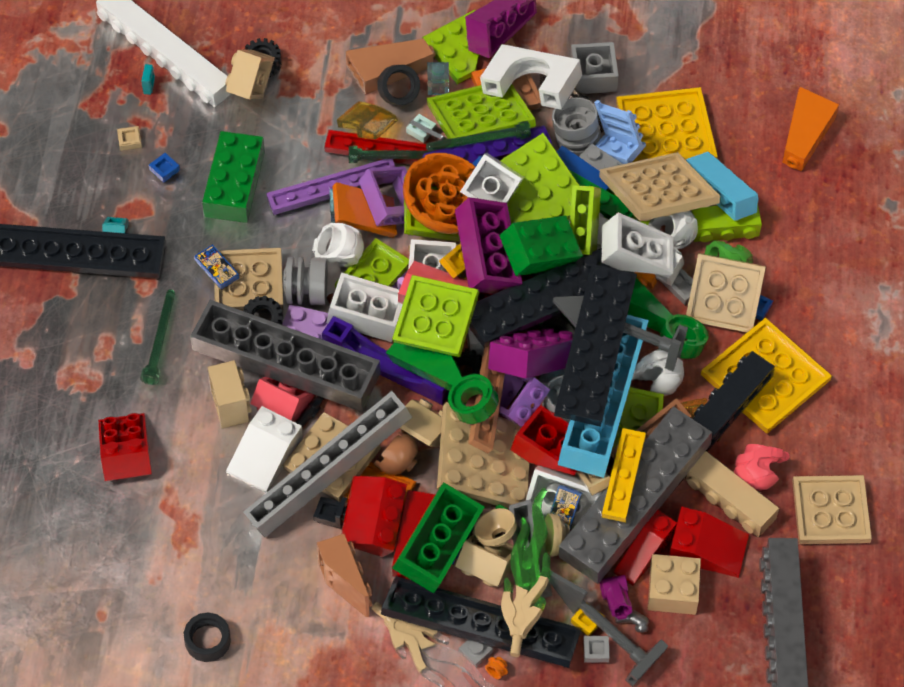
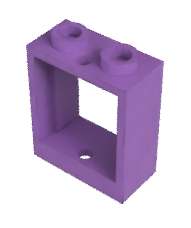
M405 166L371 167L359 179L376 226L404 224L403 183L407 173ZM392 183L401 206L387 207L378 184Z
M505 374L499 415L522 427L540 406L550 389L535 377L525 379ZM525 382H527L526 386L523 388V390L521 391V393L519 394V396L516 398V400L514 401V403L512 404V406L509 408V410L506 409V408L508 407V405L511 403V401L513 400V398L515 397V395L518 393V391L520 390V388L522 387V385H523Z

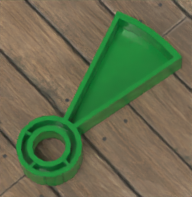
M636 278L627 315L649 320L647 327L659 332L661 337L666 336L672 339L679 325L687 327V341L684 342L680 358L693 359L698 357L708 341V331L705 326L690 316L672 315Z
M395 342L386 351L392 363L449 390L448 403L460 421L467 424H477L488 419L497 409L499 397L490 380L479 374L463 377L452 355ZM483 395L478 404L466 406L467 401L472 396Z

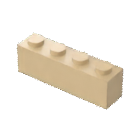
M707 451L704 452L686 475V481L692 489L699 490L711 504L718 505L729 518L737 520L748 533H753L758 538L777 518L779 508Z

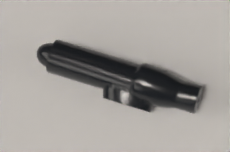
M320 396L314 398L295 423L303 428L311 417L314 418L321 409L320 405L325 398Z

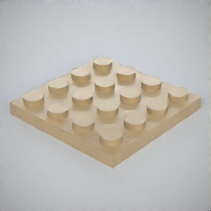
M678 152L600 169L599 177L639 221H649L653 218L688 212L693 209L709 207L710 205L720 203V195Z
M446 402L443 405L437 489L439 490L444 482L471 499L494 505L500 504L508 509L509 505L526 501L529 462L510 450L517 432L522 427L508 419L498 417L493 450L487 454L468 444L471 424L460 421L449 403Z

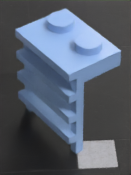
M596 100L594 103L605 134L595 146L622 164L633 162L646 147V143L641 141L643 134L638 132L640 125L635 123L636 114L629 110L624 111L602 104L599 100Z

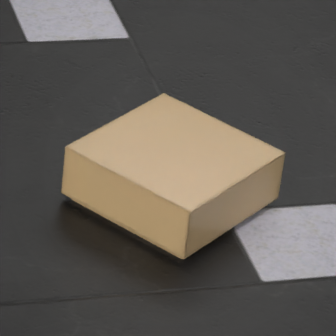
M139 126L117 129L120 151L142 148Z

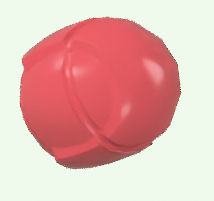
M748 444L745 447L744 454H740L736 458L734 473L756 491H764L771 488L779 480L778 476L770 470V464L785 462L790 456L788 452H783V449L759 444Z

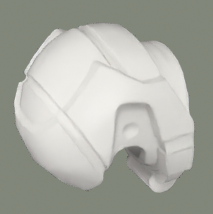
M691 211L653 218L648 226L660 230L661 226L665 225V233L673 236V248L677 250L691 244L698 232L697 219H695Z
M329 223L322 228L318 238L314 239L312 253L315 254V257L327 258V263L338 262L341 267H350L357 264L364 250L362 235L352 226L343 223ZM331 238L330 245H329V247H328V249H327V251H326L327 243H328L329 239Z
M657 349L643 357L636 364L632 380L653 381L651 392L664 394V396L671 395L683 381V361L677 358L674 371L665 369L668 352Z

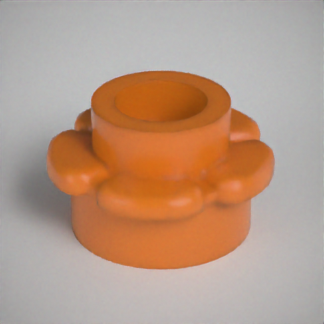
M490 657L488 659L485 669L490 676L495 679H501L502 676L508 674V665L501 657Z

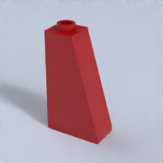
M407 490L392 567L435 494ZM392 569V577L398 576L409 579Z

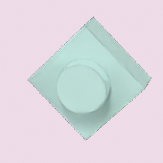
M421 114L414 118V121L433 131L436 130V123ZM411 124L406 127L407 134L423 143L431 136Z

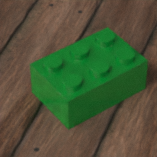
M566 215L515 222L499 235L515 276L549 271L558 266L576 262L583 256Z

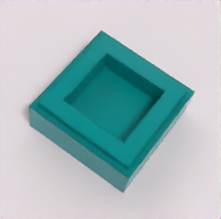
M145 64L141 80L143 94L151 95L155 81L153 65Z
M107 217L102 224V232L125 233L129 227V219Z

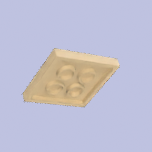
M281 248L219 251L239 273V279L222 290L215 284L216 302L243 311L245 304L247 305L250 299L253 300L257 296H267L278 302L281 309H283Z
M698 253L686 315L698 320L702 324L742 332L750 331L754 327L766 266Z
M323 412L284 462V470L289 473L293 472L348 426ZM380 444L322 492L341 502L342 497L351 488L353 477L360 476L381 449Z
M864 475L793 477L792 484L799 544L871 542Z

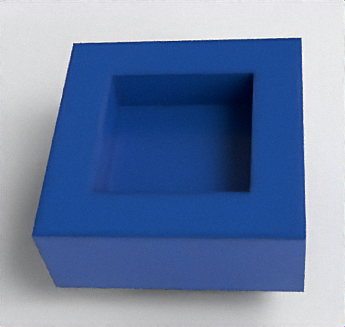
M164 153L149 164V170L164 183L180 171V165L168 154Z

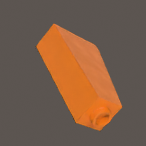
M799 88L782 163L802 172L834 122L839 104L807 89Z

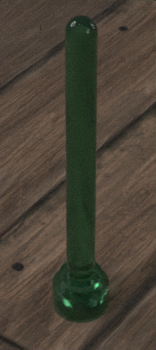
M526 120L518 122L512 128L429 142L426 145V149L428 151H435L512 136L526 139L531 137L530 125Z
M349 146V163H358L362 159H422L424 153L432 151L362 150L358 146Z
M172 289L166 292L149 363L141 372L140 380L147 385H156L159 380L160 372L157 365L175 297V291Z

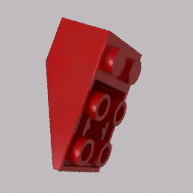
M131 413L127 416L106 417L98 420L100 455L105 481L152 474L145 413Z

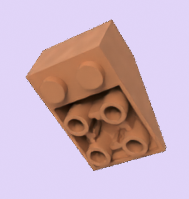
M341 534L317 542L318 564L326 584L365 617H369V607L372 606L370 598L372 593L368 582L364 583L362 575L364 573L360 562L355 561L354 555L356 553L352 541L347 542L345 534Z

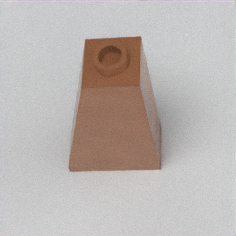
M423 38L346 51V65L366 95L378 90L377 81L385 68L392 65H406L411 67L416 73L433 67L435 52L431 45L428 46ZM396 72L388 78L387 86L408 76L404 73Z

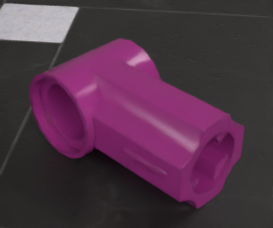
M625 575L602 578L600 581L601 595L603 600H607L611 615L618 620L626 619L632 613V605L628 597Z

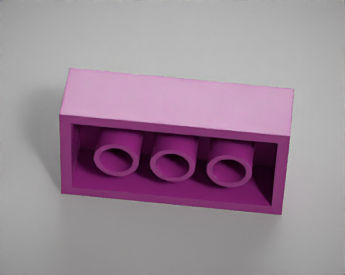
M472 197L467 198L455 209L469 288L478 289L481 293L495 294L509 287L521 285V275L515 276L499 236L511 225L507 203Z
M541 327L540 330H527L525 334L514 333L512 337L501 336L500 340L490 342L488 369L525 379L565 369L573 340V333L569 331L555 332L552 327Z

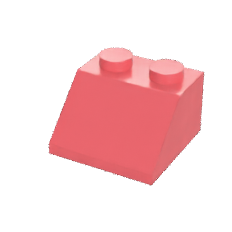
M263 377L258 381L250 404L257 407V410L263 406L295 422L308 407V404L315 395L271 378Z

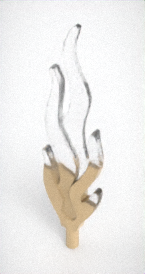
M379 602L373 604L371 609L384 619V624L389 630L392 644L398 655L404 660L407 658L405 645L409 649L415 667L427 680L439 687H445L444 681L431 672V669L442 674L455 687H473L465 679L462 673L465 672L480 687H495L486 682L476 666L464 654L435 644L426 639L424 635L446 645L450 642L448 637L442 635L437 630L381 615L382 605Z

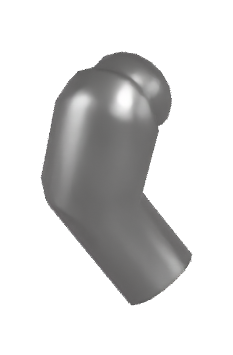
M632 610V613L626 619L618 620L615 617L616 623L635 624L637 632L648 631V618L635 610Z

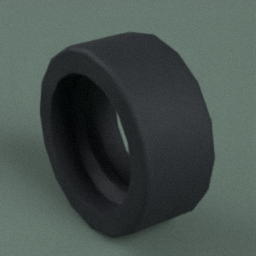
M392 65L385 68L377 81L378 92L381 98L392 105L409 104L414 101L420 91L418 74L406 65ZM396 72L406 74L411 83L409 93L402 98L392 96L387 89L388 78Z
M207 612L192 617L186 624L183 632L185 647L188 653L198 661H216L229 650L231 643L229 626L225 619L218 614ZM203 626H213L220 630L222 638L218 645L203 649L194 644L193 635L197 629Z

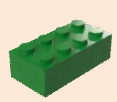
M220 131L202 201L204 217L248 223L265 154L263 137Z
M443 482L392 569L434 593L470 534L484 506Z

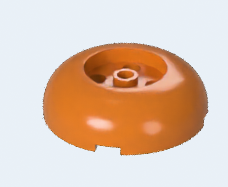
M448 153L427 154L424 158L417 162L415 161L409 167L403 183V196L408 210L419 223L430 230L443 234H459L455 209L469 198L460 191L476 167L469 161ZM437 186L438 190H433L431 187Z

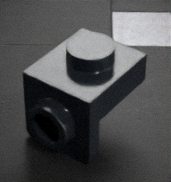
M320 497L313 515V521L341 529L348 503L347 498L342 497L341 502Z

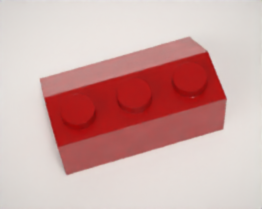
M353 477L341 534H345L347 542L352 541L354 549L379 557H384L394 552L407 484L387 477Z

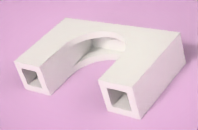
M502 44L481 75L480 80L483 94L503 98L512 82L518 77L529 73L546 75V79L539 88L541 105L561 110L581 79L582 70L580 59Z

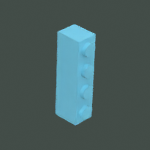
M705 152L686 159L720 195V203L716 205L734 221L757 213L758 194L712 154Z

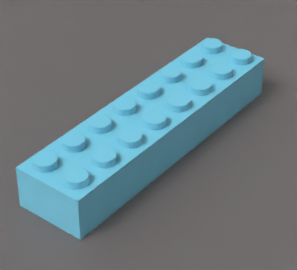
M627 315L626 323L646 330L649 320ZM623 333L601 427L570 420L558 465L604 478L643 340Z

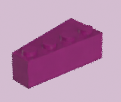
M494 0L467 15L465 20L468 50L491 58L502 44L504 45L537 13L536 0Z

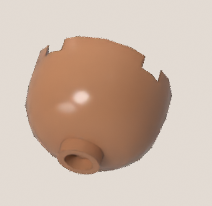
M402 429L399 432L402 437L397 434L378 457L381 462L376 460L373 464L385 474L394 476L401 474L404 470L410 472L418 462L414 459L418 452L416 441L409 433Z

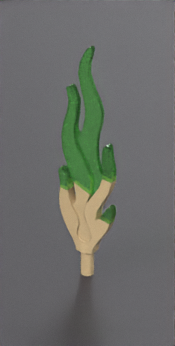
M542 488L534 499L532 506L534 528L529 547L525 551L530 528L527 520L523 517L521 518L522 528L511 552V570L516 584V598L514 601L511 581L508 578L504 579L501 610L512 637L510 655L513 657L520 656L522 639H526L528 632L540 618L546 604L545 598L540 596L546 589L550 579V555L547 552L543 555L541 573L539 572L540 553L548 534L541 509L542 501L547 492L546 488Z

